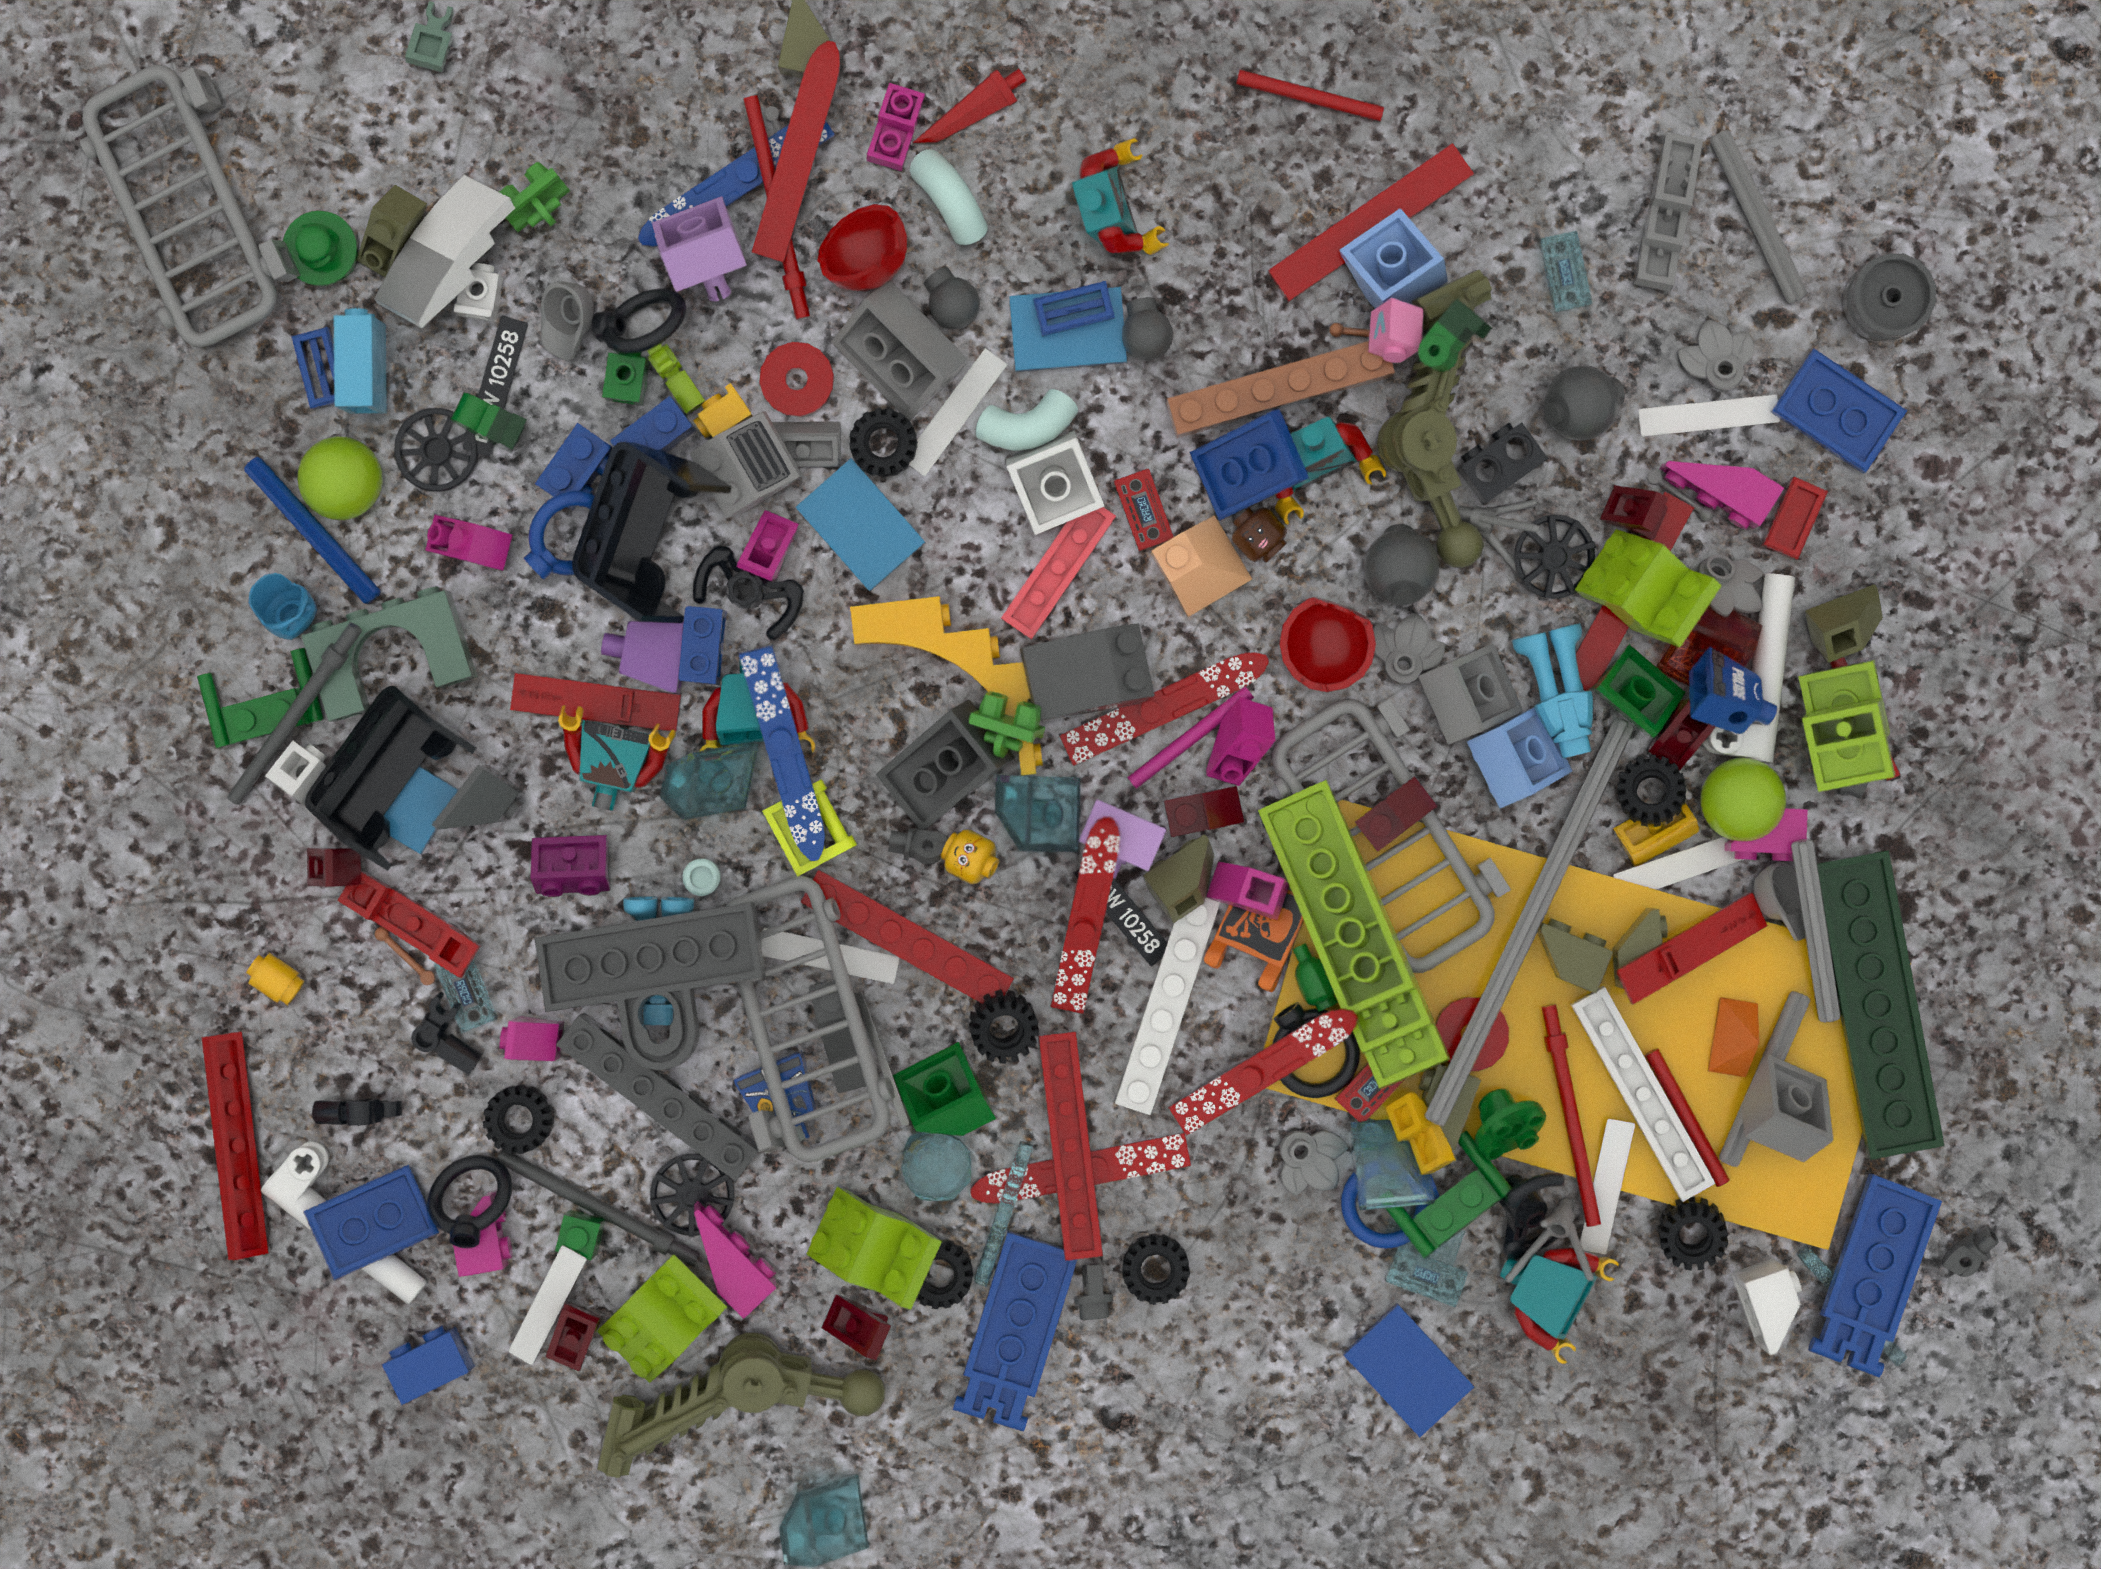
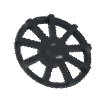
M444 408L421 410L410 416L397 433L394 443L396 464L402 475L411 484L420 489L431 492L453 489L461 485L470 476L477 464V441L473 433L465 429V433L453 439L447 438L453 424L450 419L454 412ZM431 414L448 416L439 434L435 433ZM421 417H424L429 433L426 437H423L409 427ZM406 432L421 443L420 448L401 449L404 433ZM468 434L471 444V455L453 451L452 447L465 441ZM421 455L422 460L408 472L401 456ZM450 458L468 462L467 467L460 476H458L449 463ZM427 464H430L432 467L430 484L423 483L414 478ZM440 465L445 467L453 481L437 485Z
M1547 515L1536 519L1531 524L1539 526L1547 522L1550 541L1546 543L1536 532L1523 530L1515 547V568L1522 583L1534 594L1551 599L1564 598L1577 593L1575 588L1595 560L1594 547L1596 546L1586 528L1579 521L1564 515ZM1556 521L1570 525L1561 541H1558ZM1577 530L1585 543L1568 548L1567 545ZM1527 536L1541 547L1538 553L1521 552L1522 545ZM1587 550L1586 566L1571 559L1573 554ZM1521 559H1538L1540 565L1525 576L1521 566ZM1568 566L1584 572L1574 585L1566 570ZM1544 570H1547L1546 586L1544 590H1541L1534 586L1531 581ZM1556 573H1560L1567 589L1552 592Z
M700 1154L676 1156L667 1161L657 1171L650 1188V1203L654 1214L666 1229L668 1228L675 1233L688 1237L700 1235L699 1228H695L694 1204L697 1201L705 1208L706 1202L726 1205L721 1213L724 1221L726 1220L734 1202L732 1180ZM684 1161H701L695 1178H689ZM676 1163L683 1179L681 1184L664 1175ZM707 1164H710L721 1175L704 1184L701 1180ZM659 1181L676 1190V1194L657 1197ZM723 1182L726 1183L727 1198L708 1194V1190ZM678 1202V1207L666 1218L659 1204ZM683 1210H688L689 1213L688 1228L673 1223Z

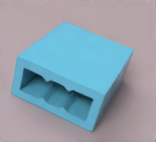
M345 309V315H334L335 407L349 414H387L386 324L377 319L375 314H369L367 309Z

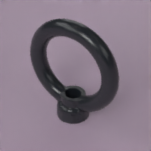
M658 288L644 291L627 299L613 312H596L592 319V330L598 341L605 342L615 352L622 354L640 353L663 343L678 330L686 315V303L678 292L671 289ZM658 303H665L671 306L668 318L652 332L633 339L619 337L625 333V320L636 311Z
M1299 1002L1291 1004L1274 1017L1275 1022L1280 1028L1274 1037L1273 1043L1329 1010L1324 1009L1320 1012L1317 1009L1303 1010ZM1353 1031L1343 1040L1345 1060L1342 1068L1333 1078L1321 1083H1309L1299 1079L1292 1072L1280 1079L1282 1084L1290 1091L1308 1098L1327 1097L1343 1089L1355 1075L1360 1061V1047Z
M471 1155L456 1160L437 1176L431 1186L427 1203L431 1220L439 1229L450 1234L449 1241L452 1245L459 1248L478 1246L481 1231L492 1225L508 1206L512 1195L511 1175L502 1162L488 1155ZM477 1169L492 1173L497 1181V1193L491 1205L483 1213L476 1217L472 1215H459L456 1219L447 1216L443 1209V1197L448 1186L458 1176Z

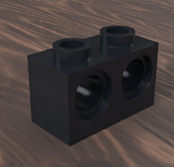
M1510 422L1491 435L1495 440L1494 443L1484 450L1478 444L1461 456L1464 464L1457 470L1482 505L1492 500L1548 459L1522 422L1514 428ZM1516 440L1524 446L1525 453L1522 459L1514 460L1508 456L1506 445L1509 441ZM1487 462L1493 467L1494 478L1492 481L1484 482L1477 477L1476 466L1478 463Z

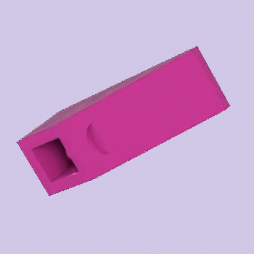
M1667 461L1659 468L1666 473L1664 479L1681 490L1685 486L1698 494L1696 499L1700 503L1713 510L1717 506L1729 513L1727 519L1744 530H1747L1748 527L1754 529L1761 526L1784 490V487L1754 468Z
M697 1201L694 1204V1215L717 1292L744 1319L776 1289V1279L773 1277L776 1271L764 1258L761 1257L756 1260L747 1251L750 1248L749 1243L737 1231L731 1234L722 1225L724 1219L714 1207L708 1205L705 1208Z

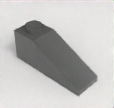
M832 979L809 986V991L811 993L833 985L835 981ZM838 991L812 1000L819 1029L846 1020ZM849 1027L821 1036L829 1065L857 1056ZM860 1063L832 1072L838 1093L866 1087Z

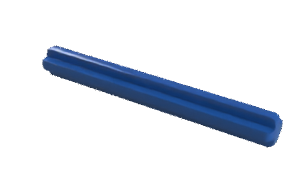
M255 457L250 460L244 467V471L358 598L365 604L373 602L380 595V589L261 458Z

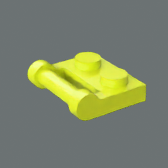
M822 779L813 783V788L822 819L836 844L828 848L824 846L819 860L810 861L796 845L788 825L782 801L762 811L797 876L810 871L857 845L853 836H848L825 793L827 787Z

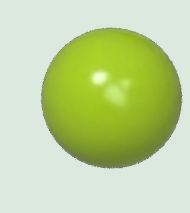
M335 436L323 439L307 450L298 468L297 481L302 498L314 512L332 520H349L364 514L375 504L382 489L383 475L380 463L370 448L356 439Z
M1735 758L1721 763L1707 776L1702 787L1700 804L1705 820L1720 836L1732 841H1754L1768 835L1781 821L1786 808V792L1780 777L1770 766L1756 759Z

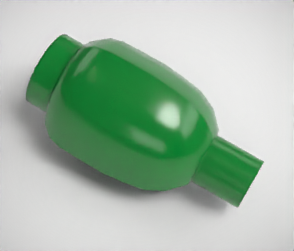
M1306 943L1294 948L1293 952L1299 962L1295 970V977L1307 1004L1316 1006L1318 1012L1337 1004L1338 1000L1320 958L1312 957Z

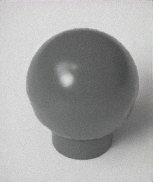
M944 267L931 274L924 281L923 284L930 293V312L933 319L939 325L948 329H961L975 320L980 309V297L976 288L967 280L954 277L950 269Z
M1145 297L1130 301L1126 305L1128 318L1122 327V342L1125 349L1133 357L1140 360L1149 361L1163 356L1170 348L1173 340V328L1168 318L1157 310L1154 298Z

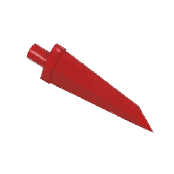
M1018 68L1003 78L996 69L912 143L940 142L993 113L1011 106L1018 101L1012 91L1027 81L1025 76Z

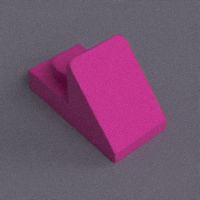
M764 510L737 563V567L770 581L777 579L783 559L797 533L799 524Z

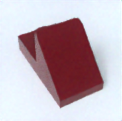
M1614 485L1600 520L1645 538L1654 539L1667 512L1668 507L1665 504L1668 497L1657 491Z
M1690 698L1682 700L1674 709L1669 722L1651 742L1648 752L1656 755L1659 759H1662V756L1668 758L1669 763H1675L1680 771L1716 726L1691 718Z
M1414 776L1360 817L1355 823L1378 852L1435 809L1437 804Z
M1237 786L1164 800L1171 837L1213 830L1244 822Z
M307 848V885L336 887L359 885L361 883V855L351 848Z
M836 1294L821 1328L864 1357L877 1360L891 1325L887 1323L888 1317L885 1314Z
M572 1303L564 1304L545 1357L580 1372L593 1337L603 1317Z

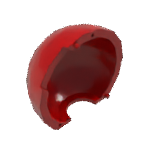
M873 204L858 208L843 217L828 232L818 251L817 262L820 264L822 274L839 288L867 292L888 283L902 267L907 253V234L899 214L888 205Z
M1313 597L1292 610L1283 624L1279 644L1283 663L1293 678L1309 689L1328 693L1330 691L1346 689L1363 678L1373 662L1376 640L1372 622L1366 616L1335 602Z

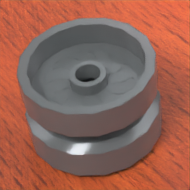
M1885 254L1871 260L1860 267L1849 278L1843 292V310L1848 323L1861 336L1875 342H1891L1916 331L1930 318L1936 304V284L1931 272L1918 259L1906 254ZM1887 292L1892 295L1889 301L1886 298Z

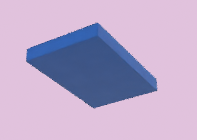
M1812 349L1770 412L1864 474L1907 410L1816 349Z
M1280 409L1273 410L1190 452L1219 521L1309 479Z
M409 1165L303 1212L334 1281L439 1234L437 1226L431 1220L427 1204Z
M1398 1303L1343 1353L1344 1357L1419 1437L1426 1433L1474 1388V1385Z

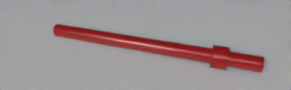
M754 95L743 100L766 197H768L775 173V166L758 95ZM791 237L785 261L782 262L785 272L782 280L785 291L790 293L797 320L810 317L803 288L807 286L804 271H799Z
M1556 1004L1545 1005L1541 1007L1547 1036H1544L1546 1051L1551 1052L1587 1227L1597 1226L1601 1224L1565 1050L1569 1048L1565 1032L1561 1031Z

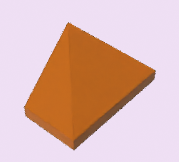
M1720 997L1708 1071L1746 1077L1759 1045L1758 1003Z

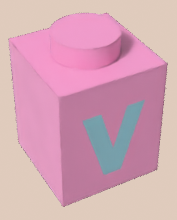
M1391 298L1371 311L1368 352L1381 356L1385 361L1391 363H1401L1418 352L1422 341L1423 308Z

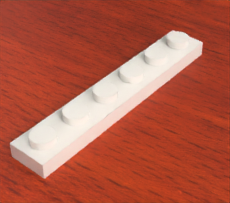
M1205 898V902L1173 924L1115 1104L1151 1115L1220 902Z
M1602 986L1598 989L1597 994L1591 992L1570 1004L1679 1199L1684 1202L1716 1184L1606 988Z

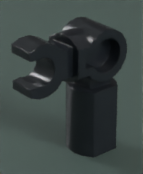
M439 992L429 1004L430 1012L425 1014L421 1023L412 1032V1043L419 1051H436L439 1058L465 1074L470 1075L483 1053L453 1034L450 1036L445 1034L448 1022L458 1014L461 1003L456 1002L451 1010H445L440 1004L444 993Z
M379 1099L317 1100L312 1107V1116L316 1124L371 1125L381 1122L382 1118L402 1116V1102L400 1100L388 1102V1100L380 1101Z

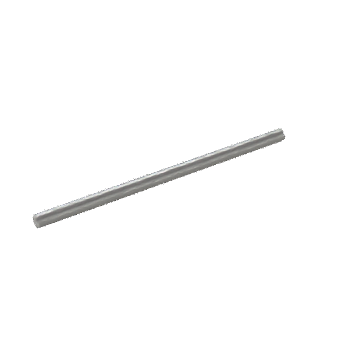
M1616 718L1612 722L1425 1113V1118L1436 1125L1444 1126L1634 731V726L1623 719Z

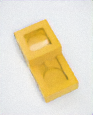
M1412 1092L1386 1106V1110L1398 1142L1409 1140L1421 1175L1432 1174L1456 1159L1441 1127L1425 1118L1428 1108Z

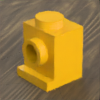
M731 383L725 386L728 392L727 395L722 397L718 393L706 400L701 405L704 410L698 413V417L693 420L705 439L710 435L714 437L753 417Z

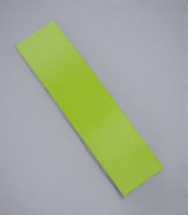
M1324 780L1259 809L1260 817L1340 1008L1352 1010L1357 1014V1025L1353 1033L1361 1052L1367 1058L1379 1089H1383L1450 1060L1412 968L1328 781Z

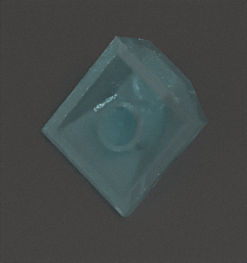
M752 741L693 752L666 765L660 798L683 820L746 808L759 745Z
M996 775L995 813L1019 851L1078 852L1080 777Z
M1389 1119L1351 1122V1154L1360 1210L1435 1204L1431 1174L1421 1175L1409 1140L1398 1142Z
M852 1474L797 1492L779 1526L784 1565L816 1567L869 1548L858 1474Z

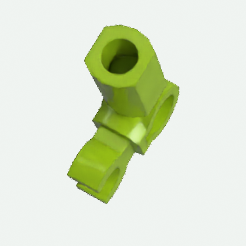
M667 343L663 346L659 344L647 350L649 361L662 379L667 377L668 381L665 384L684 412L689 415L700 408L706 400L687 372L679 370L682 365Z

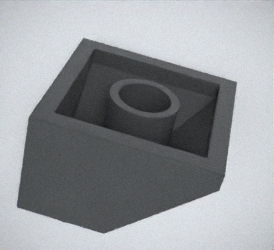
M477 765L432 823V826L436 829H448L503 822L505 818L511 821L524 805L520 799L525 792L491 765Z

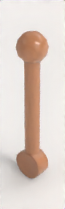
M1333 323L1329 329L1333 337H1340L1342 334L1369 337L1370 330L1343 327L1340 323Z
M378 927L375 930V938L388 944L420 975L422 984L428 986L435 982V973L421 967L389 936L387 929Z

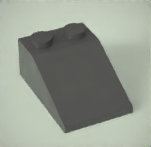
M1139 623L1100 629L1020 649L1031 702L1041 706L1040 721L1137 705L1155 696Z
M970 700L949 710L876 774L920 830H927L1015 758L1010 750H1008L1004 758L994 756V744L984 741L986 731L991 730L968 724L971 713L977 711Z

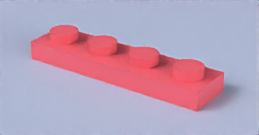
M1102 507L1066 522L1001 619L1032 640L1110 527L1116 515Z

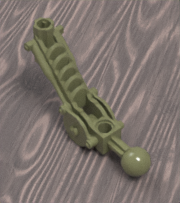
M1479 269L1412 300V304L1423 308L1422 328L1430 330L1456 298L1474 311L1476 306L1492 299V288L1488 278ZM1471 339L1458 353V360L1455 366L1448 371H1435L1425 365L1420 358L1414 363L1412 370H1417V374L1409 381L1407 389L1412 388V392L1403 400L1401 411L1395 413L1384 422L1377 440L1380 457L1394 471L1403 472L1415 502L1430 501L1441 527L1436 541L1437 553L1443 562L1455 568L1471 566L1480 558L1484 548L1482 534L1474 525L1462 521L1450 493L1451 490L1462 484L1451 460L1456 451L1457 436L1454 426L1446 417V410L1455 398L1456 393H1451V390L1460 380L1461 374L1456 375V372L1465 362L1466 356L1461 357V354L1469 346Z
M744 1333L736 1336L726 1345L719 1363L710 1367L704 1377L698 1379L697 1374L690 1379L687 1386L682 1388V1383L676 1385L670 1395L665 1397V1392L659 1394L655 1402L646 1408L645 1402L638 1400L635 1396L623 1394L619 1397H613L597 1470L602 1471L606 1476L616 1478L629 1475L633 1457L644 1451L645 1456L651 1454L657 1444L662 1442V1447L668 1445L674 1435L679 1433V1438L685 1436L691 1426L696 1424V1429L703 1426L708 1417L712 1416V1420H715L729 1407H734L745 1413H759L771 1408L775 1403L804 1408L807 1394L840 1400L845 1410L857 1417L870 1416L878 1411L884 1402L886 1388L881 1378L868 1369H855L844 1378L812 1372L810 1357L780 1352L777 1344L770 1337L761 1333Z

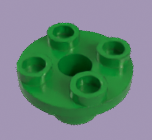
M311 211L296 218L287 228L283 241L286 243L300 276L297 277L299 280L313 286H329L338 283L354 271L358 256L357 238L351 226L340 216L328 211Z
M1493 1090L1487 1093L1479 1102L1478 1109L1482 1125L1476 1132L1475 1143L1487 1160L1497 1159L1504 1153L1518 1147L1521 1150L1528 1149L1538 1142L1539 1137L1537 1133L1545 1123L1546 1113L1541 1105L1535 1101L1516 1103L1508 1090Z

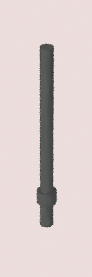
M350 622L336 643L329 644L321 656L323 661L228 794L227 798L232 803L240 805L335 669H341L349 657L347 652L362 632L358 625Z
M504 1149L500 1152L497 1159L506 1168L652 1244L653 1250L665 1256L667 1253L674 1254L678 1259L692 1266L695 1265L699 1258V1252L675 1240L676 1236L662 1229L660 1232L520 1157L505 1153Z

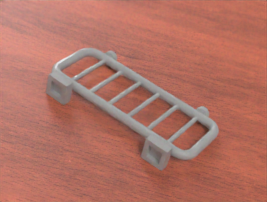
M153 65L100 91L87 101L83 109L82 121L88 136L80 140V145L89 159L92 160L98 157L165 303L164 307L158 309L161 322L167 329L175 327L181 338L191 346L203 348L211 346L266 318L272 313L277 301V291L273 279L289 282L299 277L300 274L284 241L270 239L258 245V249L194 107L212 112L223 106L208 72L192 67L180 73L184 82L183 85L174 70L163 65ZM155 80H162L166 83L174 99L173 101L104 136L97 119L98 113L103 107ZM177 107L189 134L120 170L108 142ZM193 141L205 168L135 204L123 177ZM208 175L220 203L151 238L139 210ZM224 209L236 237L166 272L155 244ZM240 244L252 271L182 306L170 278ZM253 278L256 279L262 293V299L257 306L206 332H196L192 328L185 312Z
M1389 698L1377 706L1380 714L1375 717L1364 703L1355 699H1342L1334 702L1283 734L1276 741L1272 749V764L1279 776L1273 782L1283 798L1304 790L1300 781L1369 738L1384 759L1385 764L1334 795L1337 802L1388 770L1392 772L1400 786L1412 779L1413 777L1387 738L1389 734L1393 733L1397 739L1410 731L1391 699ZM1344 714H1352L1358 718L1366 732L1295 775L1286 759V754L1292 746ZM1434 810L1421 819L1426 826L1425 828L1365 864L1368 871L1430 833L1446 859L1381 899L1383 905L1385 906L1449 865L1466 889V891L1398 932L1397 937L1399 941L1471 897L1479 910L1480 918L1474 926L1424 957H1411L1401 943L1413 973L1429 971L1483 938L1491 930L1495 915L1493 905L1487 895L1494 892L1495 896L1499 898L1511 890L1490 857L1477 865L1480 873L1476 876L1473 874ZM1358 826L1350 829L1352 836L1361 832Z
M797 876L737 897L730 901L727 906L755 902V906L796 891L807 893L811 901L814 913L759 932L760 940L816 920L824 948L765 969V974L767 977L827 955L835 984L761 1010L753 982L762 978L737 982L776 1112V1116L774 1111L760 1110L748 1115L758 1151L773 1152L784 1148L785 1143L791 1155L797 1160L808 1163L837 1155L880 1138L887 1130L890 1121L887 1101L895 1098V1092L888 1077L882 1079L879 1077L837 939L833 921L840 919L839 907L834 898L825 899L820 885L813 879ZM838 991L846 1020L771 1046L763 1017ZM849 1027L857 1056L782 1082L774 1053ZM860 1063L868 1092L793 1118L785 1093L786 1088ZM871 1099L875 1119L870 1127L814 1147H805L801 1144L795 1125Z

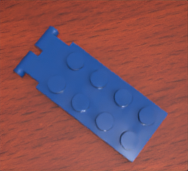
M1874 1174L1868 1175L1820 1315L1826 1317L1820 1337H1813L1808 1347L1810 1352L1840 1363L1844 1358L1846 1350H1849L1851 1352L1847 1361L1848 1366L1878 1378L1882 1375L1884 1363L1879 1362L1886 1341L1893 1342L1942 1203L1941 1200Z
M1007 1231L963 1375L970 1377L965 1396H956L953 1410L984 1419L987 1408H995L996 1412L993 1423L1022 1432L1025 1431L1028 1417L1022 1416L1027 1396L1035 1397L1078 1260L1065 1261L1064 1249L1062 1247Z

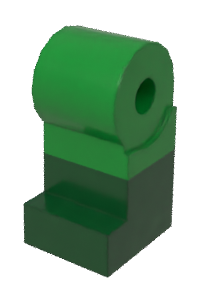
M1456 298L1422 339L1418 348L1419 358L1425 365L1435 371H1448L1455 366L1458 360V353L1475 334L1484 339L1492 330V327Z
M465 392L462 394L450 419L460 427L511 454L527 423V419L515 413L512 414L494 404L491 405Z

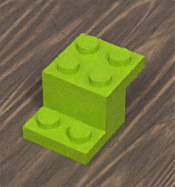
M1615 529L1590 568L1584 573L1575 591L1585 599L1607 606L1631 630L1681 647L1722 585L1714 577L1688 569L1665 545Z
M1875 660L1799 675L1798 678L1806 709V714L1802 721L1818 792L1894 777L1895 772L1887 740L1890 728Z
M836 1187L806 1254L845 1282L880 1292L898 1306L911 1310L942 1241L905 1216L869 1204L849 1190Z
M673 1254L597 1332L603 1337L604 1343L611 1350L618 1352L629 1363L630 1368L636 1375L651 1383L686 1350L706 1327L719 1317L727 1306Z

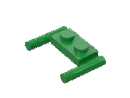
M305 648L290 651L299 688L281 691L222 708L219 703L212 673L197 676L216 748L266 736L273 732L312 677ZM318 695L295 727L324 720Z
M1468 1131L1461 1133L1458 1144L1478 1170H1474L1419 1212L1414 1219L1410 1217L1390 1190L1378 1198L1424 1259L1501 1199L1505 1198L1512 1188L1494 1164L1487 1160L1479 1150L1475 1140Z

